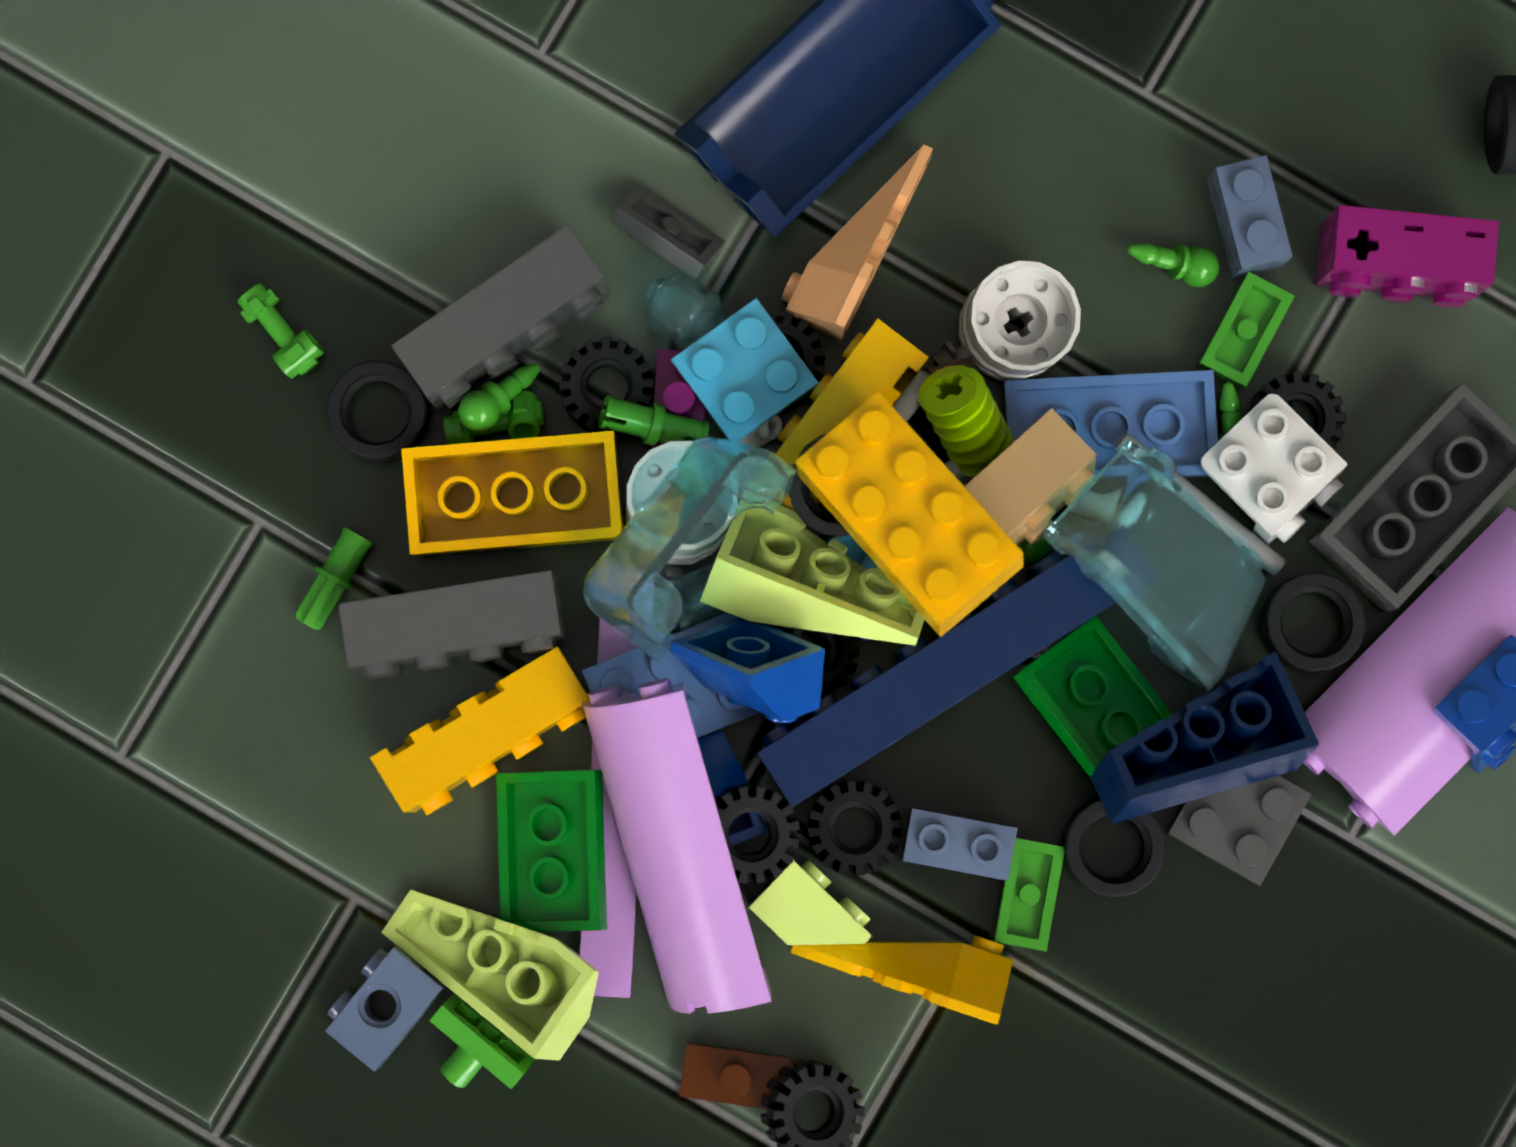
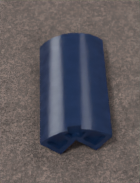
M817 0L674 134L716 183L719 181L735 198V203L769 234L776 237L1001 27V24L990 9L994 5V1Z

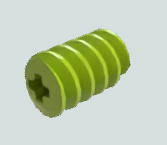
M964 365L947 366L928 376L920 386L918 393L920 406L925 411L927 419L932 424L936 435L939 436L949 459L959 467L962 475L974 478L1014 442L1011 430L1000 413L998 405L986 386L983 376L974 368Z

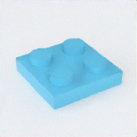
M757 298L671 359V363L685 382L693 389L698 400L733 447L818 386V381Z

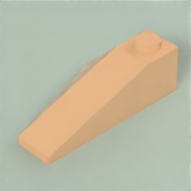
M923 145L808 262L802 275L795 271L792 273L781 296V300L788 303L786 313L793 314V318L799 321L801 319L809 323L811 330L842 343L926 170L933 148Z

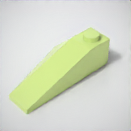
M744 491L700 599L702 603L750 622L908 645H916L925 620L879 568L865 569L846 556L847 546L835 538L827 543L808 530L806 524L794 510Z

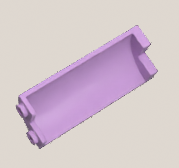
M1507 507L1305 711L1319 746L1303 764L1316 775H1319L1324 769L1338 780L1353 799L1348 807L1370 828L1379 823L1395 836L1472 758L1473 749L1434 713V708L1510 635L1516 638V512L1513 509Z
M670 678L655 680L639 686L640 694L636 696L633 690L621 692L619 685H612L590 692L588 694L590 701L582 703L669 1007L676 1012L690 1014L696 1008L706 1006L707 1013H718L771 1002L770 984L766 970L762 968L686 701L684 683L671 685Z

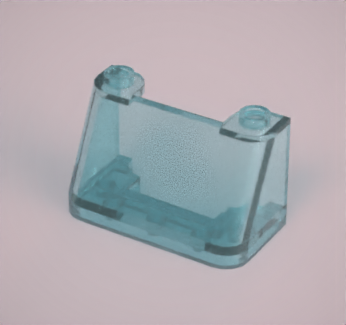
M706 436L696 439L687 447L589 571L584 581L583 590L587 606L594 614L658 662L671 646V641L675 640L670 632L676 626L682 614V600L679 591L659 574L713 504L734 519L743 511L752 508L765 509L773 515L789 495L796 470L776 454L764 448L718 437Z
M1128 440L1042 536L1060 554L1063 555L1066 552L1074 557L1076 563L1081 567V572L1098 583L1149 637L1147 640L1151 645L1149 649L1164 665L1208 692L1224 675L1264 587L1266 579L1261 570L1265 567V564L1250 549L1243 545L1238 547L1172 474L1177 466L1163 451L1156 446H1152L1147 451Z

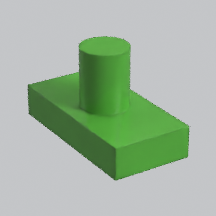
M455 993L430 1019L433 1025L458 1045L441 1066L440 1070L450 1083L459 1088H465L482 1066H484L507 1087L512 1089L536 1060Z

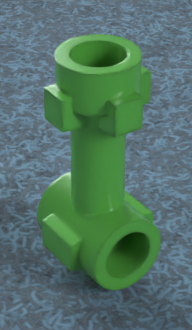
M259 283L238 299L237 303L243 309L240 314L249 324L258 319L277 343L280 349L272 354V357L289 378L293 379L298 374L304 376L319 364L317 358L324 353V350L308 330L303 329L297 335L274 307L280 300L273 289L267 290L262 283Z
M522 391L510 400L511 410L505 415L500 414L496 425L485 432H474L467 429L461 423L458 411H453L452 415L444 416L443 418L448 444L475 442V437L506 430H508L512 439L537 437L540 433V426L544 424L542 403L538 401L537 396L532 392Z

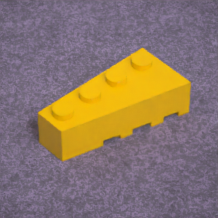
M879 318L865 335L859 332L843 352L841 357L846 361L833 377L827 373L811 393L809 398L814 403L804 417L801 418L795 414L781 431L777 439L783 444L773 458L770 460L763 455L749 472L745 480L751 484V487L747 492L794 510L788 484L791 468L804 446L820 435L828 434L877 391L893 406L920 369L924 370L929 357ZM810 490L811 497L818 504L820 500Z
M558 646L498 681L494 685L495 689L489 693L483 691L457 705L449 712L450 717L442 722L438 719L413 731L403 741L405 744L395 751L389 753L388 749L385 748L370 757L403 813H414L421 808L426 816L434 813L454 800L449 791L465 781H468L471 788L481 784L499 772L494 763L510 753H513L516 760H519L544 744L539 737L544 732L556 725L561 732H564L586 718L582 703L590 701L588 692Z

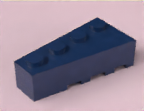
M1276 651L1262 658L1255 666L1245 672L1241 671L1226 680L1222 686L1203 697L1199 696L1187 703L1172 716L1165 720H1159L1109 750L1090 777L1110 823L1114 824L1298 770L1319 746V742Z

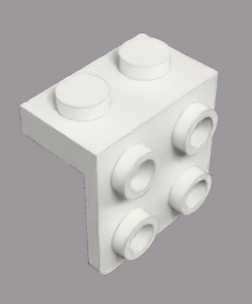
M1269 394L1207 451L1201 460L1203 471L1256 523L1252 533L1267 545L1277 537L1283 543L1289 540L1306 523L1301 514L1313 502H1316L1321 508L1327 504L1344 487L1338 479L1342 476L1348 465L1276 394Z

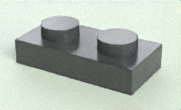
M641 183L622 201L610 222L625 231L632 239L643 243L668 260L673 267L684 271L694 279H697L713 262L726 242Z

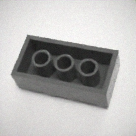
M566 225L391 346L437 411L445 406L452 411L459 407L461 399L467 393L474 391V386L490 376L493 381H496L514 370L519 365L516 357L532 346L538 352L555 342L562 335L559 328L575 317L579 322H582L600 311L605 305L602 298L609 294L604 276L572 230Z
M1464 383L1459 384L1444 395L1308 542L1384 613L1398 609L1516 483V431Z
M551 570L338 604L347 667L362 672L363 678L369 677L370 680L400 676V666L415 664L416 669H422V672L453 667L452 658L468 655L469 661H474V663L505 659V649L521 647L522 653H526V655L547 653L557 647L556 641L568 640L559 580Z

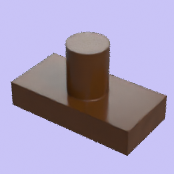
M687 1042L679 1097L767 1109V1107L760 1105L762 1095L769 1097L772 1091L766 1085L770 1078L776 1081L781 1078L777 1071L784 1066L790 1068L792 1058L789 1056Z

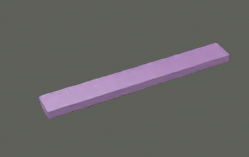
M602 574L597 664L652 643L655 576ZM592 740L591 770H601ZM602 775L607 930L581 931L580 956L599 971L594 996L631 998L637 893Z

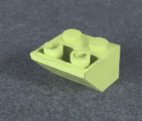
M793 859L791 864L786 865L781 870L782 873L773 878L749 903V908L787 945L865 944L872 937L864 928L871 919L847 896L838 903L825 890L831 883V880L809 859L801 866Z

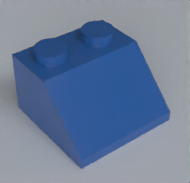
M742 618L671 641V652L705 688L725 696L726 700L732 704L748 706L764 713L768 720L777 723H790L801 715L820 709L825 649L767 624L750 622Z

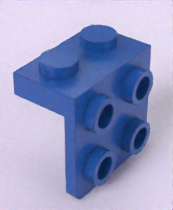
M1510 635L1434 708V713L1473 749L1470 767L1476 773H1480L1487 766L1496 770L1516 750V747L1513 745L1516 742V638L1513 635Z

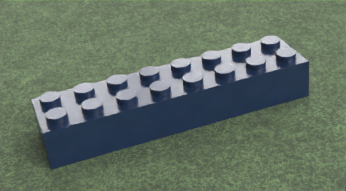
M1104 522L1100 523L1071 543L1076 552L1064 559L1058 550L1027 571L1031 577V580L1018 587L1015 580L1012 579L1000 586L984 600L987 608L976 615L970 612L942 637L928 644L924 636L918 638L916 645H907L896 652L894 656L898 664L883 673L877 664L853 679L850 685L854 692L838 701L835 695L831 693L821 699L820 709L806 713L810 720L793 730L789 723H783L761 737L760 740L765 748L757 752V755L787 803L794 807L1156 578L1122 523L1108 530Z

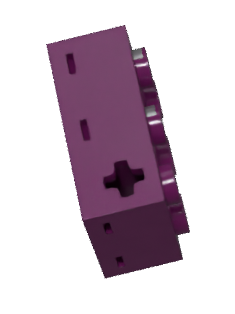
M1339 205L1320 225L1315 286L1329 287V294L1338 297H1359L1362 290L1381 292V300L1389 302H1412L1413 296L1433 298V305L1447 308L1464 307L1465 301L1475 299L1494 284L1499 221Z

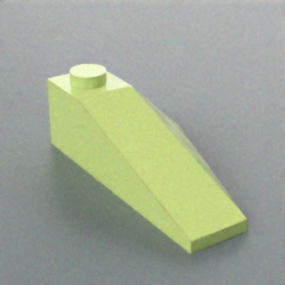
M416 890L408 892L381 932L534 1059L560 1061L590 1017L599 971L557 938Z

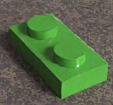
M1248 272L1197 366L1205 370H1214V375L1244 390L1248 386L1295 295Z
M1016 838L1008 881L1004 880L993 937L994 942L1047 952L1065 853L1064 847Z

